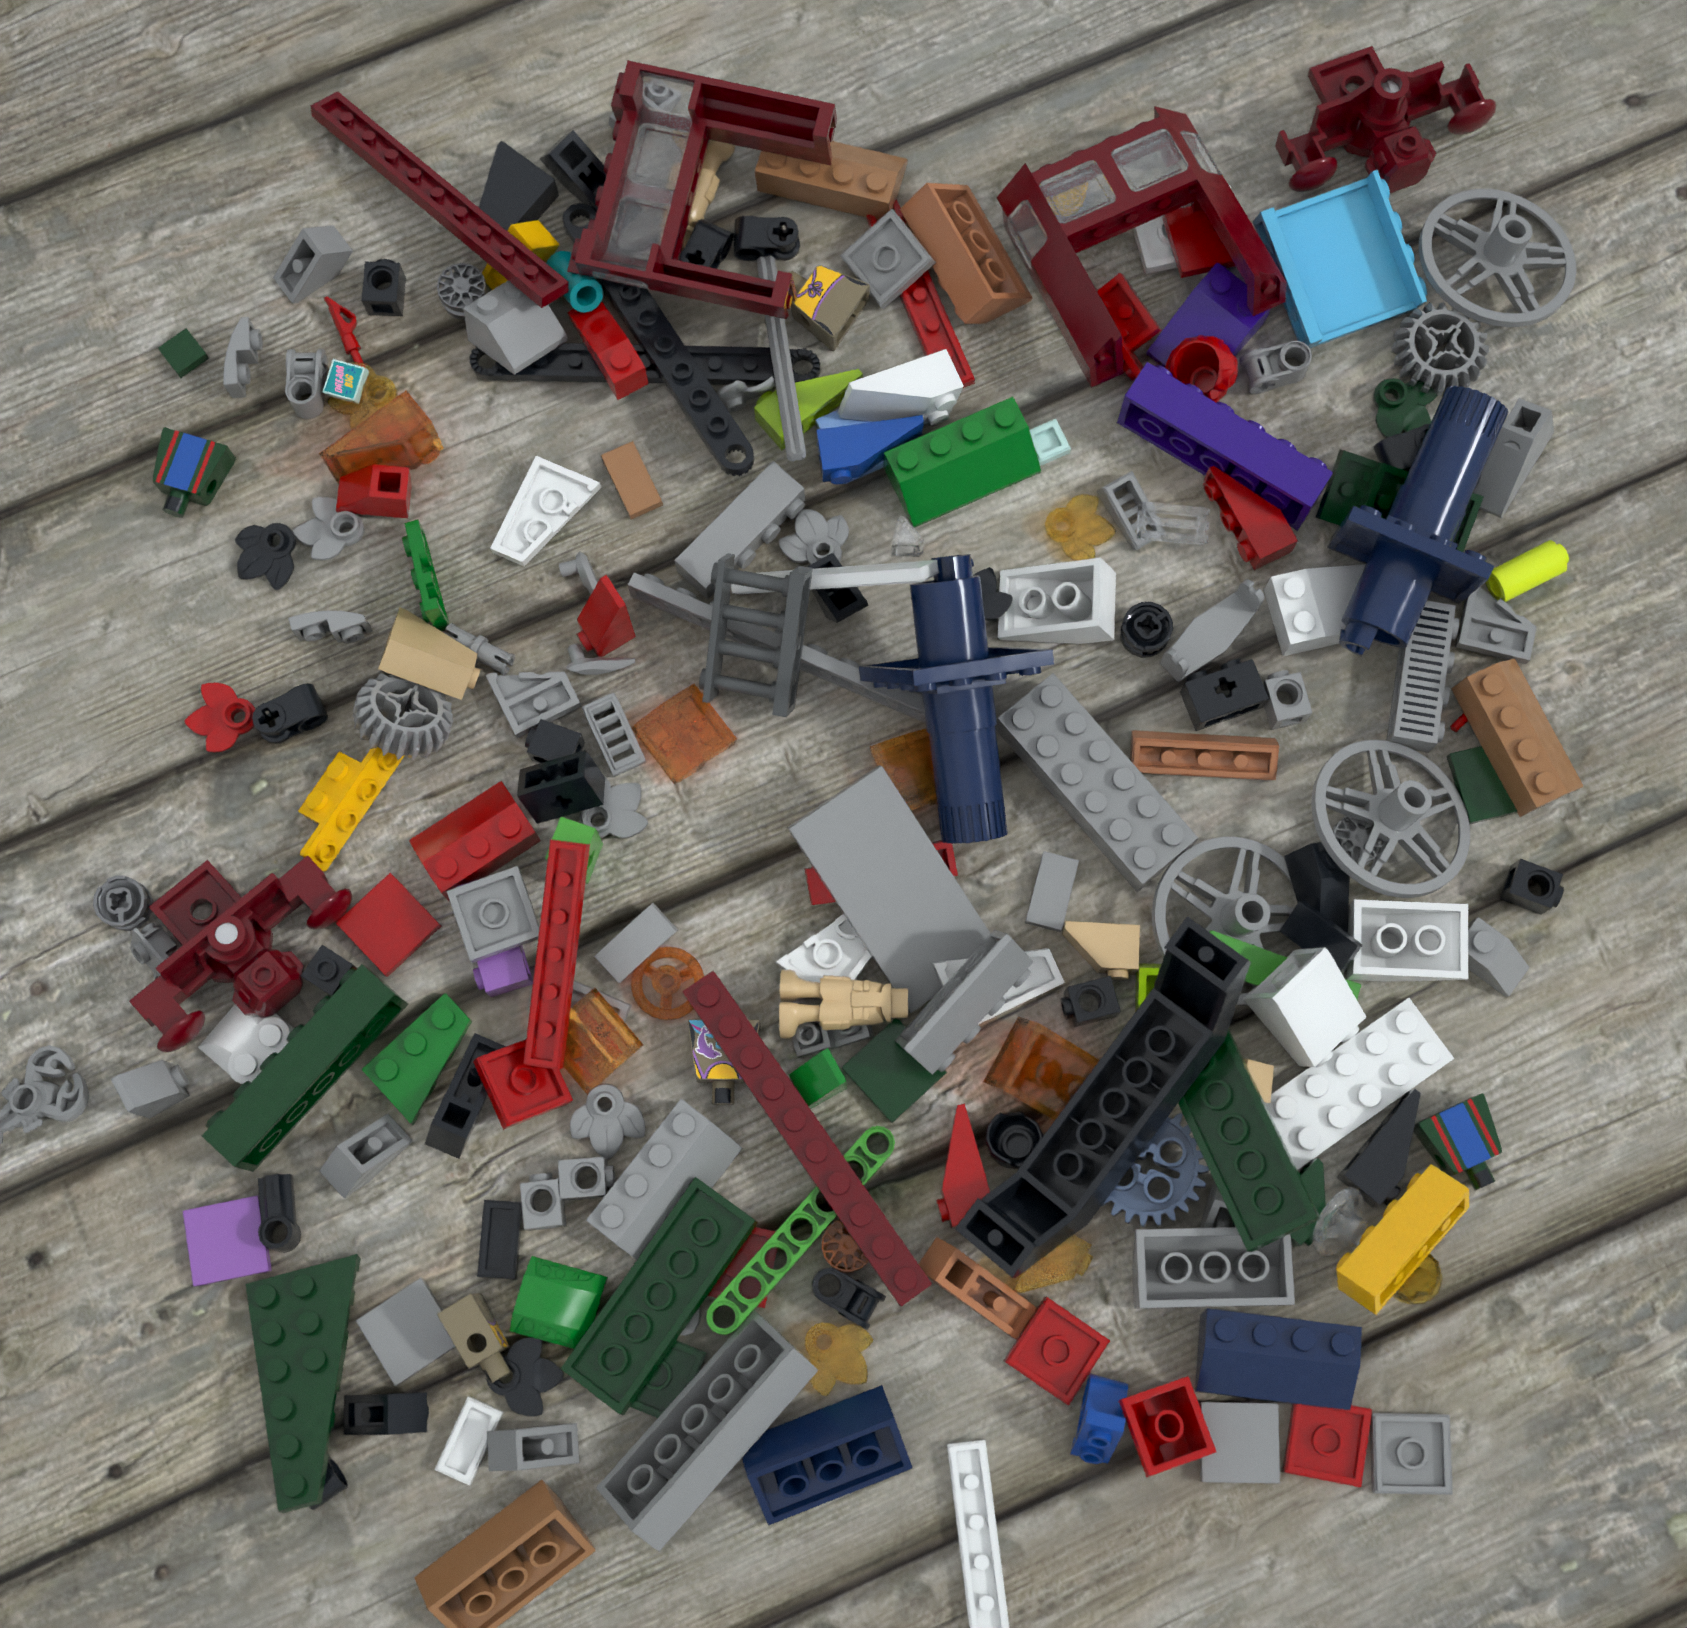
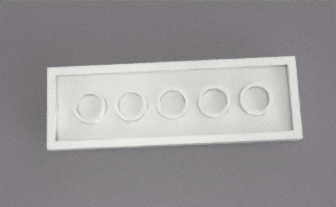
M1410 998L1402 1001L1351 1039L1332 1051L1334 1053L1333 1056L1320 1067L1307 1068L1271 1094V1103H1265L1297 1170L1454 1059Z

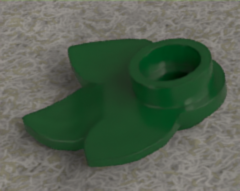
M1396 378L1381 381L1374 390L1373 399L1379 408L1375 421L1382 435L1387 438L1392 435L1401 434L1402 431L1408 432L1425 424H1430L1431 418L1425 406L1437 397L1435 391L1430 387L1427 393L1422 392L1424 382L1418 381L1415 386H1411L1409 382L1404 383ZM1385 394H1393L1396 397V401L1388 400Z

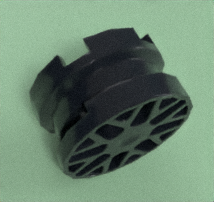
M1140 602L1126 612L1120 628V640L1124 648L1132 655L1141 658L1153 657L1160 654L1167 646L1173 631V620L1169 612L1160 604Z

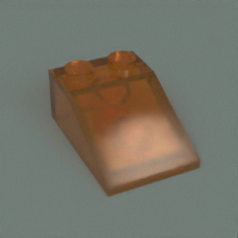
M406 390L324 449L319 455L334 480L339 484L341 476L372 464L409 467L410 470L416 469L422 464L426 465L434 461L444 447L432 421Z
M1018 1016L983 1082L1054 1122L1094 1069L1099 1059L1040 1023Z

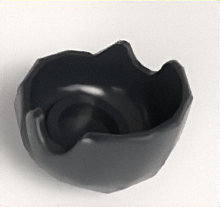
M1021 1111L1007 1114L1000 1112L995 1115L987 1126L986 1146L991 1158L1000 1166L1008 1169H1019L1044 1135L1038 1123L1029 1116L1024 1115Z

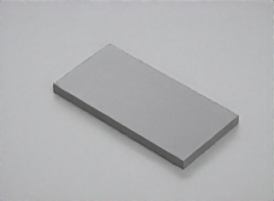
M878 765L787 827L887 981L891 983V987L908 989V1012L912 1013L928 1002L943 987L931 962L969 958L991 934L881 765Z

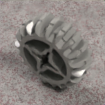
M1444 301L1439 303L1437 309L1431 303H1428L1423 310L1419 308L1413 310L1410 317L1407 316L1402 320L1401 328L1397 329L1394 334L1396 342L1392 346V353L1397 355L1393 362L1394 366H1403L1399 372L1400 377L1410 376L1409 385L1415 386L1418 381L1424 382L1421 391L1427 393L1431 387L1434 389L1437 397L1449 386L1469 387L1471 381L1474 382L1481 375L1480 370H1483L1487 364L1485 357L1489 352V346L1483 344L1487 339V333L1477 332L1481 327V322H1471L1469 320L1470 317L1458 313L1454 308L1447 310ZM1457 339L1463 345L1464 350L1458 345ZM1447 342L1444 351H1439L1436 356H1433L1437 347L1441 348ZM1415 343L1418 345L1417 349L1423 353L1424 361L1418 355Z
M380 673L376 679H369L357 694L353 707L354 728L360 730V739L370 740V749L381 748L383 756L389 752L395 754L397 760L403 755H407L411 761L418 755L427 758L431 752L437 753L449 737L453 724L452 703L446 701L444 693L436 692L433 689L392 674L388 677Z

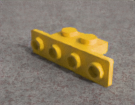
M377 747L370 749L362 762H359L339 751L298 810L303 816L318 824L300 851V856L305 858L308 855L322 871H327L405 755L397 760L396 755L388 752L383 756L382 749Z

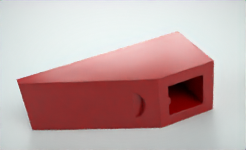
M1214 465L1209 467L1204 478V491L1210 501H1216L1221 510L1220 518L1225 529L1228 532L1232 531L1239 542L1237 543V549L1241 558L1245 562H1250L1253 569L1256 570L1291 553L1298 540L1282 511Z

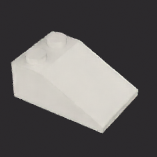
M947 349L849 382L838 409V414L843 419L870 422L923 415V425L930 423L931 426H934L949 418L964 386Z
M1102 558L1001 570L999 592L1012 595L1013 600L1009 609L998 618V638L1009 641L1071 644L1114 640L1116 572Z
M1366 564L1308 568L1272 576L1264 588V593L1282 656L1339 644L1340 630H1345L1346 628L1341 619Z
M1354 899L1349 905L1348 934L1359 941L1362 947L1347 968V980L1394 982L1468 979V904Z

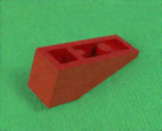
M602 301L597 308L590 312H579L575 309L567 312L617 400L649 384L643 362L626 334Z
M603 576L598 581L577 618L581 630L576 634L579 641L587 652L593 649L597 657L607 655L636 637L625 602L608 576Z
M965 1103L957 1105L955 1109L940 1191L942 1199L936 1200L942 1222L949 1221L951 1228L957 1227L977 1198L982 1199L990 1193Z

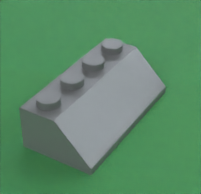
M994 929L897 1037L895 1042L932 1075L937 1069L943 1072L955 1059L956 1055L953 1051L963 1041L967 1044L978 1034L981 1029L978 1024L987 1013L993 1016L1004 1005L1006 999L1003 996L1012 986L1018 988L1029 977L1031 971L1028 968L1033 963L1032 959L1007 933Z
M680 1099L586 1221L637 1260L694 1178L700 1179L713 1188L743 1148L683 1099Z
M1236 1227L1135 1230L1132 1269L1134 1309L1295 1305L1291 1234L1250 1253L1246 1250Z

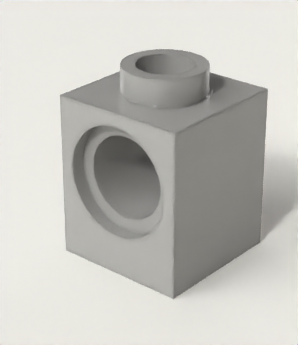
M1283 670L1268 675V680H1265L1263 685L1269 697L1264 708L1270 729L1275 730L1306 722L1312 714V709L1301 672L1289 674L1288 670ZM1279 691L1289 693L1293 699V704L1286 705L1281 703L1276 693Z
M605 1157L558 1160L561 1200L604 1198L609 1188L615 1184L614 1165H608ZM584 1169H594L597 1173L596 1184L590 1189H582L578 1183L579 1174Z
M552 1173L530 1175V1182L520 1183L524 1230L534 1231L567 1226L564 1200L560 1199L559 1179H552ZM541 1191H549L552 1195L551 1207L544 1212H538L534 1207L535 1196Z

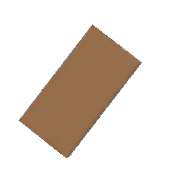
M633 441L601 455L602 461L631 520L663 506L662 500Z

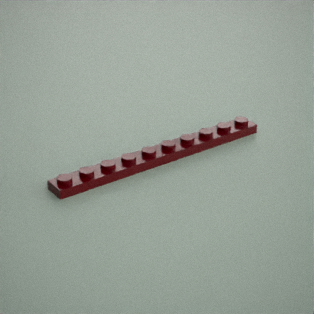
M337 91L311 105V115L315 120L539 307L543 308L568 293L569 282L341 93Z
M714 970L682 991L687 1001L898 1305L902 1307L930 1287L932 1283Z

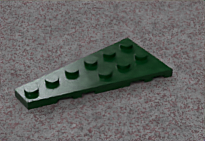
M357 1254L245 1284L278 1511L282 1514L322 1502L329 1454L327 1453L331 1428H334L336 1415L334 1407L337 1392L340 1390L349 1335L347 1327L350 1308L353 1306L355 1297L354 1283L356 1271H359L361 1260Z

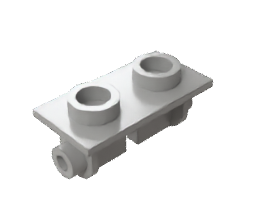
M149 923L141 930V933L137 928L133 929L130 949L139 963H146L154 972V979H156L160 974L155 968L169 957L167 954L174 950L177 945L160 925L155 926L154 923Z

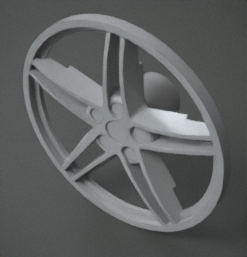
M1471 189L1456 193L1444 199L1432 210L1420 233L1419 258L1429 283L1450 306L1476 321L1500 327L1532 325L1553 315L1563 305L1573 289L1576 278V260L1568 237L1547 212L1518 195L1494 189ZM1480 199L1497 200L1489 232H1485L1462 219L1456 221L1444 214L1452 207L1463 202ZM1503 202L1508 203L1506 216L1501 218ZM1516 206L1540 220L1553 234L1560 247L1548 246V243L1529 242L1532 237V227L1526 219L1516 214ZM1433 231L1452 245L1473 256L1458 268L1457 272L1447 281L1441 275L1432 252ZM1565 267L1564 280L1558 294L1546 305L1540 307L1533 295L1535 290L1524 269ZM1475 268L1481 272L1455 291L1452 288ZM1494 275L1518 313L1492 311L1470 302L1461 294Z
M1365 740L1350 744L1336 752L1319 771L1313 786L1311 801L1314 825L1330 857L1352 879L1377 893L1398 898H1415L1441 889L1458 874L1467 858L1470 845V825L1467 811L1453 783L1427 757L1395 742ZM1375 751H1377V756H1378V762H1379V764H1377V758H1376V753H1375ZM1367 752L1374 795L1350 788L1343 790L1328 786L1333 772L1343 761L1353 755ZM1389 753L1402 756L1418 764L1432 775L1442 788L1427 790L1424 785L1413 780L1400 784L1396 766L1392 765ZM1448 796L1450 801L1431 807L1433 800ZM1355 806L1365 807V810ZM1453 806L1458 822V845L1454 858L1449 864L1439 852L1441 848L1420 825V821ZM1326 808L1373 825L1359 864L1344 851L1336 839L1328 820ZM1377 838L1385 843L1369 871H1366L1364 866ZM1398 842L1434 879L1417 884H1400L1384 880L1376 875L1383 863L1387 862Z
M1241 837L1212 838L1200 842L1181 853L1163 873L1153 899V933L1162 958H1164L1166 952L1164 946L1170 940L1166 926V903L1170 889L1212 920L1205 928L1207 931L1213 930L1263 948L1259 938L1260 934L1278 932L1284 925V923L1268 924L1270 916H1290L1295 907L1268 905L1263 897L1257 895L1260 870H1258L1259 858L1262 856L1272 862L1291 882L1285 858L1262 843ZM1222 848L1240 849L1228 894H1224L1201 879H1194L1181 871L1191 860L1205 852ZM1246 851H1250L1244 892L1238 891L1244 867L1243 863ZM1177 879L1193 891L1211 900L1212 904L1210 907L1190 892H1186L1174 883V880ZM1240 993L1236 1006L1248 1005L1243 999L1248 993Z

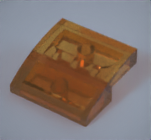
M695 683L662 703L632 727L634 733L674 785L702 769L708 760L732 747L737 741L736 736L712 705L702 702L703 694Z
M926 728L870 746V752L876 767L881 765L910 810L926 804H930V806L937 804L930 739Z
M596 988L587 993L570 1009L564 1068L587 1095L594 1087L602 1084L615 1070L625 1064L643 1046V1043Z

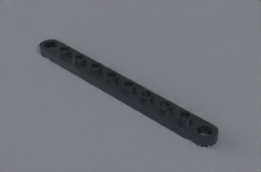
M573 204L563 214L564 229L573 243L576 238L581 239L583 228L587 229L589 224L588 222L584 226H575L571 223L573 218L576 219V216L579 218L582 215V217L586 216L590 220L596 217L597 212L588 204ZM613 238L610 249L611 256L628 261ZM597 272L595 278L711 455L714 456L720 465L721 470L725 471L728 475L732 474V476H742L743 473H748V470H751L752 465H754V451L751 444L644 283L634 279ZM741 450V453L744 452L746 458L740 463H731L726 459L728 453Z
M563 343L515 375L498 362L495 363V366H492L493 368L488 367L486 369L484 367L483 369L482 366H479L480 358L486 353L478 347L472 349L469 357L473 372L484 380L607 382L586 345L583 343ZM633 345L646 368L648 383L665 384L641 346ZM686 346L711 385H729L737 380L744 382L746 385H759L771 376L774 378L770 347ZM806 348L789 349L792 368L800 360H806L813 366L811 372L803 376L802 374L798 375L793 370L795 383L819 377L820 361L816 353L814 354L812 350H806Z

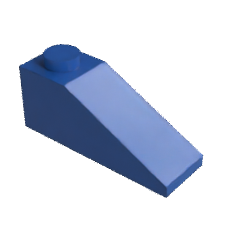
M923 415L816 430L817 449L823 482L831 481L832 484L848 483L852 478H858L884 460V452L920 437L923 432Z

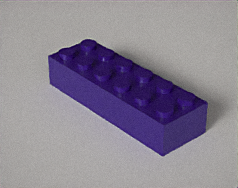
M1147 362L1124 396L1117 420L1118 424L1205 476L1209 467L1214 465L1280 509L1290 527L1296 531L1300 529L1333 474L1321 460L1314 457L1308 458L1298 452L1296 447L1289 441L1276 439L1266 433L1259 423L1252 420H1244L1236 415L1234 410L1227 404L1212 401L1204 396L1198 387L1192 384H1184L1175 379L1172 373L1162 366H1154Z

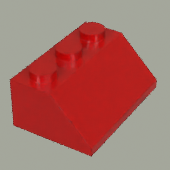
M500 781L410 839L409 842L441 894L450 901L447 894L448 890L487 877L541 842V840L503 782Z

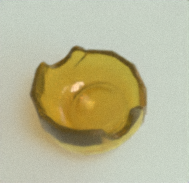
M1429 1254L1392 1297L1405 1304H1424L1432 1300L1439 1293L1443 1282L1439 1261Z

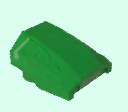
M531 1256L513 1310L510 1332L575 1349L595 1320L608 1277Z

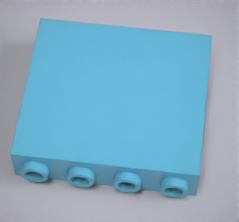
M1378 170L1372 171L1365 179L1275 211L1274 207L1261 211L1253 221L1256 232L1287 282L1286 302L1283 304L1298 341L1308 345L1309 348L1409 313L1427 301L1426 284L1416 273L1413 265L1415 261L1413 250L1409 244H1405L1401 233V218L1396 211L1393 212L1389 201L1390 191L1388 184L1384 179L1380 178Z

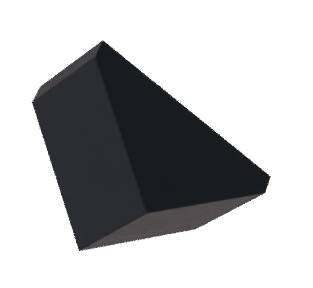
M831 553L808 567L816 569L843 566L834 553ZM858 587L812 590L825 617L836 623L869 606Z

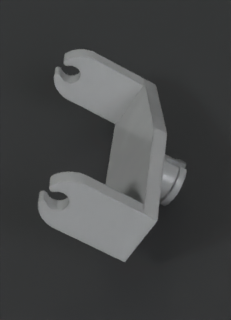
M1245 579L1235 593L1194 618L1175 644L1164 653L1160 664L1178 683L1225 653L1259 610L1265 597L1260 588L1257 590L1253 588V581Z

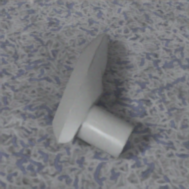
M579 551L576 554V559L559 563L562 577L579 573L583 585L590 595L592 594L598 581L588 557L584 553Z
M573 644L567 649L571 663L567 665L566 669L578 674H604L635 663V658H603L599 656L585 658L580 644Z

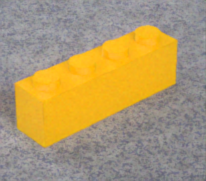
M1432 1164L1422 1174H1415L1408 1183L1405 1194L1399 1200L1394 1199L1388 1204L1382 1220L1375 1227L1371 1225L1365 1230L1360 1239L1359 1246L1352 1253L1347 1252L1341 1257L1336 1266L1338 1289L1377 1315L1469 1209V1188Z

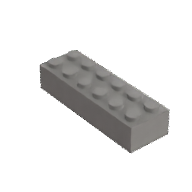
M1054 673L997 718L996 731L1136 892H1139L1163 872L1175 858L1192 847L1197 841L1198 837Z
M754 1310L601 1481L596 1489L633 1533L657 1551H660L818 1372V1369L778 1330Z

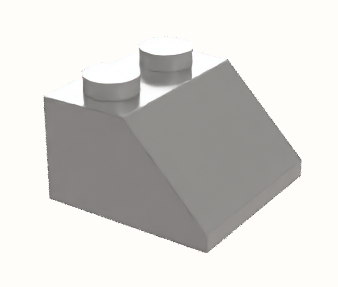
M506 281L463 308L468 341L514 375L568 340L566 332L550 306L539 307L509 281Z

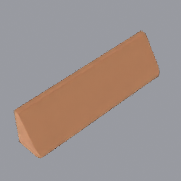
M1136 730L1131 732L1130 761L1141 773L1276 780L1279 744L1275 738Z

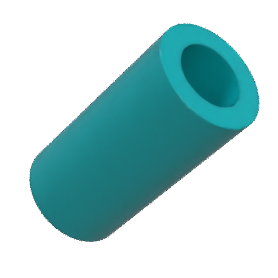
M559 251L554 253L548 259L547 264L569 282L568 293L563 295L565 299L579 312H590L597 308L603 298L601 285L594 277L567 272L571 252Z

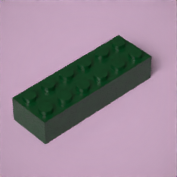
M363 964L358 969L353 967L345 973L339 981L341 987L331 997L329 995L325 996L317 1003L313 1009L315 1015L305 1025L299 1024L286 1038L288 1044L278 1054L274 1052L269 1055L259 1068L261 1070L260 1074L252 1082L246 1081L235 1091L233 1095L235 1100L225 1111L221 1109L216 1112L206 1123L208 1129L202 1137L234 1167L254 1172L408 1006L404 999Z

